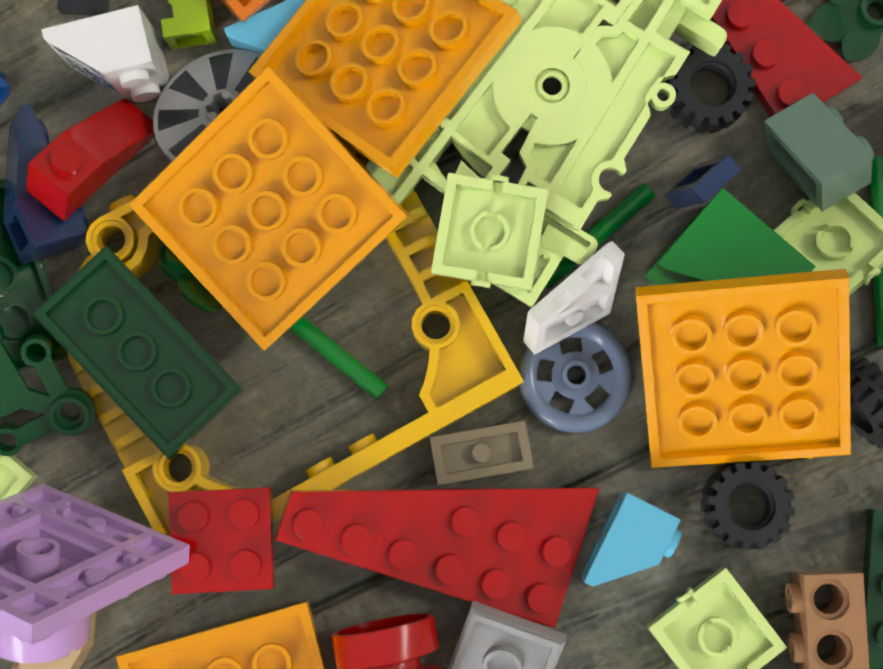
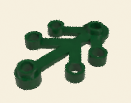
M0 324V418L21 408L40 413V415L19 426L14 423L0 425V435L9 433L17 440V443L12 446L5 445L0 441V455H15L19 452L22 445L54 430L67 436L79 435L87 431L93 424L96 416L95 402L86 391L68 386L52 358L54 349L52 341L43 334H33L26 338L20 351L22 360L27 365L35 367L48 392L44 393L28 387L2 342L4 329ZM34 343L40 344L45 348L46 355L34 357L29 353L28 346ZM68 403L75 404L79 407L80 413L76 416H68L63 412L62 406Z

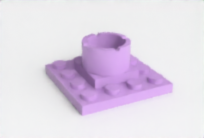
M40 484L0 500V658L18 663H44L69 656L73 649L78 651L89 639L90 615L119 599L128 597L136 590L162 579L167 574L188 564L190 545L46 484Z

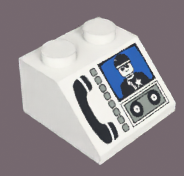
M138 5L41 29L44 40L71 68L127 100L132 99L135 102L154 100L160 96V92L163 91L170 81L160 37Z

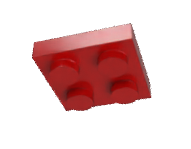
M271 487L168 493L170 537L190 545L189 563L171 572L172 594L275 588Z

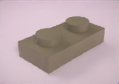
M525 421L429 437L438 485L534 469Z

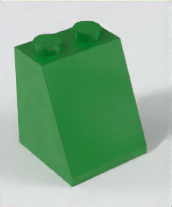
M722 188L702 207L643 277L650 283L665 285L811 272L816 266L728 191Z

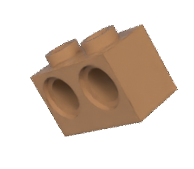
M851 569L791 571L792 583H787L785 587L786 607L789 613H793L794 633H789L788 652L791 662L796 663L797 669H869L863 573ZM828 584L832 591V600L826 608L818 610L814 604L815 591L820 586ZM831 634L835 640V649L829 657L820 659L817 654V644L822 637Z

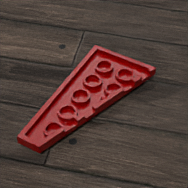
M599 488L290 490L274 538L282 543L463 600L476 601L509 614L555 628Z

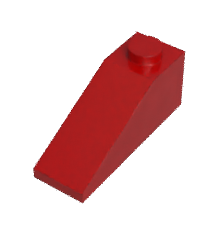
M123 98L63 131L28 163L26 191L65 222L155 137L153 120L126 98Z

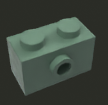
M814 93L764 121L766 151L821 212L871 183L874 153L870 144L864 137L860 135L855 136L844 125L843 119L836 108L832 105L826 106Z

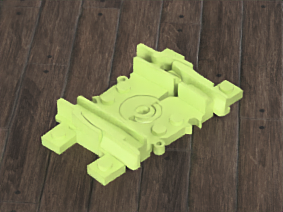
M501 0L519 12L522 22L400 176L395 178L371 160L365 167L393 198L402 205L422 177L442 194H445L447 179L441 173L436 163L451 143H453L464 161L471 167L470 169L461 160L455 174L478 177L474 173L476 172L481 178L489 179L490 174L503 176L508 171L511 160L502 153L521 128L529 132L519 152V157L525 167V171L518 184L549 189L532 290L527 291L495 286L532 308L563 256L581 266L596 252L598 247L597 240L581 230V227L596 203L609 200L612 195L611 192L604 190L600 186V174L606 170L615 171L620 176L626 173L624 158L651 116L648 102L655 110L664 111L675 101L676 91L674 87L668 83H661V81L675 77L690 51L670 40L673 33L711 56H716L727 39V33L722 27L710 21L722 0ZM548 78H556L561 83V91L556 95H549L543 90V82ZM664 93L667 100L661 101L657 94Z

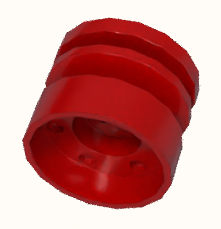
M414 613L377 619L349 626L331 634L336 666L339 669H443V665L420 664L419 661L420 657L439 649L433 613Z

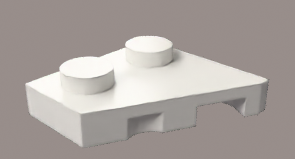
M613 241L603 246L528 311L523 342L534 355L611 313L625 255Z

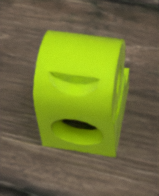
M167 0L173 10L174 17L161 19L163 38L171 50L218 43L211 0Z

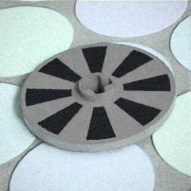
M243 49L216 51L192 61L170 79L156 103L153 128L160 148L171 162L221 113L220 109L227 107L255 80L248 71L262 54Z

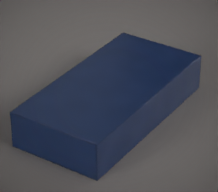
M729 154L700 163L669 190L665 196L676 209L703 204L742 169Z

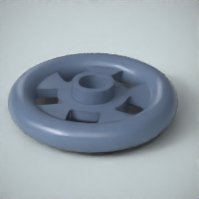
M595 322L565 338H580L581 352H569L563 355L561 354L560 342H557L535 355L527 346L522 353L518 372L524 381L519 385L522 398L533 415L553 429L568 433H584L596 430L612 421L623 409L629 398L633 379L629 355L615 334ZM602 350L609 357L613 368L604 374L599 373L596 362L591 358L592 355ZM541 359L555 363L551 372V382L537 380V370ZM577 366L584 371L585 377L581 384H572L568 380L567 371L570 367ZM600 385L609 395L600 406L593 409L585 401V397L592 394L597 386ZM556 391L565 398L573 399L574 403L568 413L562 412L549 404Z

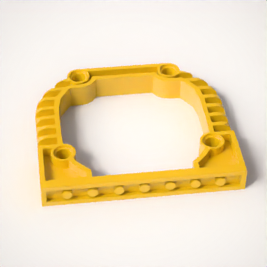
M343 142L364 166L370 161L368 158ZM414 189L401 205L410 216L386 240L421 303V306L416 309L412 317L411 327L416 342L421 348L429 351L426 377L419 394L428 413L378 441L374 433L353 443L348 447L352 455L337 464L334 463L331 457L317 463L306 470L309 479L290 490H333L524 382L468 281L431 274L438 231ZM134 195L125 196L113 202L108 207L110 212L99 217L90 225L86 233V245L91 255L84 260L78 271L107 245L109 237L117 232H124L125 235L123 248L115 253L139 279L151 270L158 255L159 242L162 240L129 206L135 199ZM431 315L445 317L450 325L447 335L440 339L427 337L422 330V325L426 318ZM68 353L73 371L83 390L94 400L96 414L125 467L121 471L153 530L170 536L169 492L240 488L210 476V464L207 455L201 448L193 444H186L171 459H168ZM180 454L186 455L192 464V472L185 481L177 480L171 471L172 461ZM290 490L272 499L273 523L281 519Z

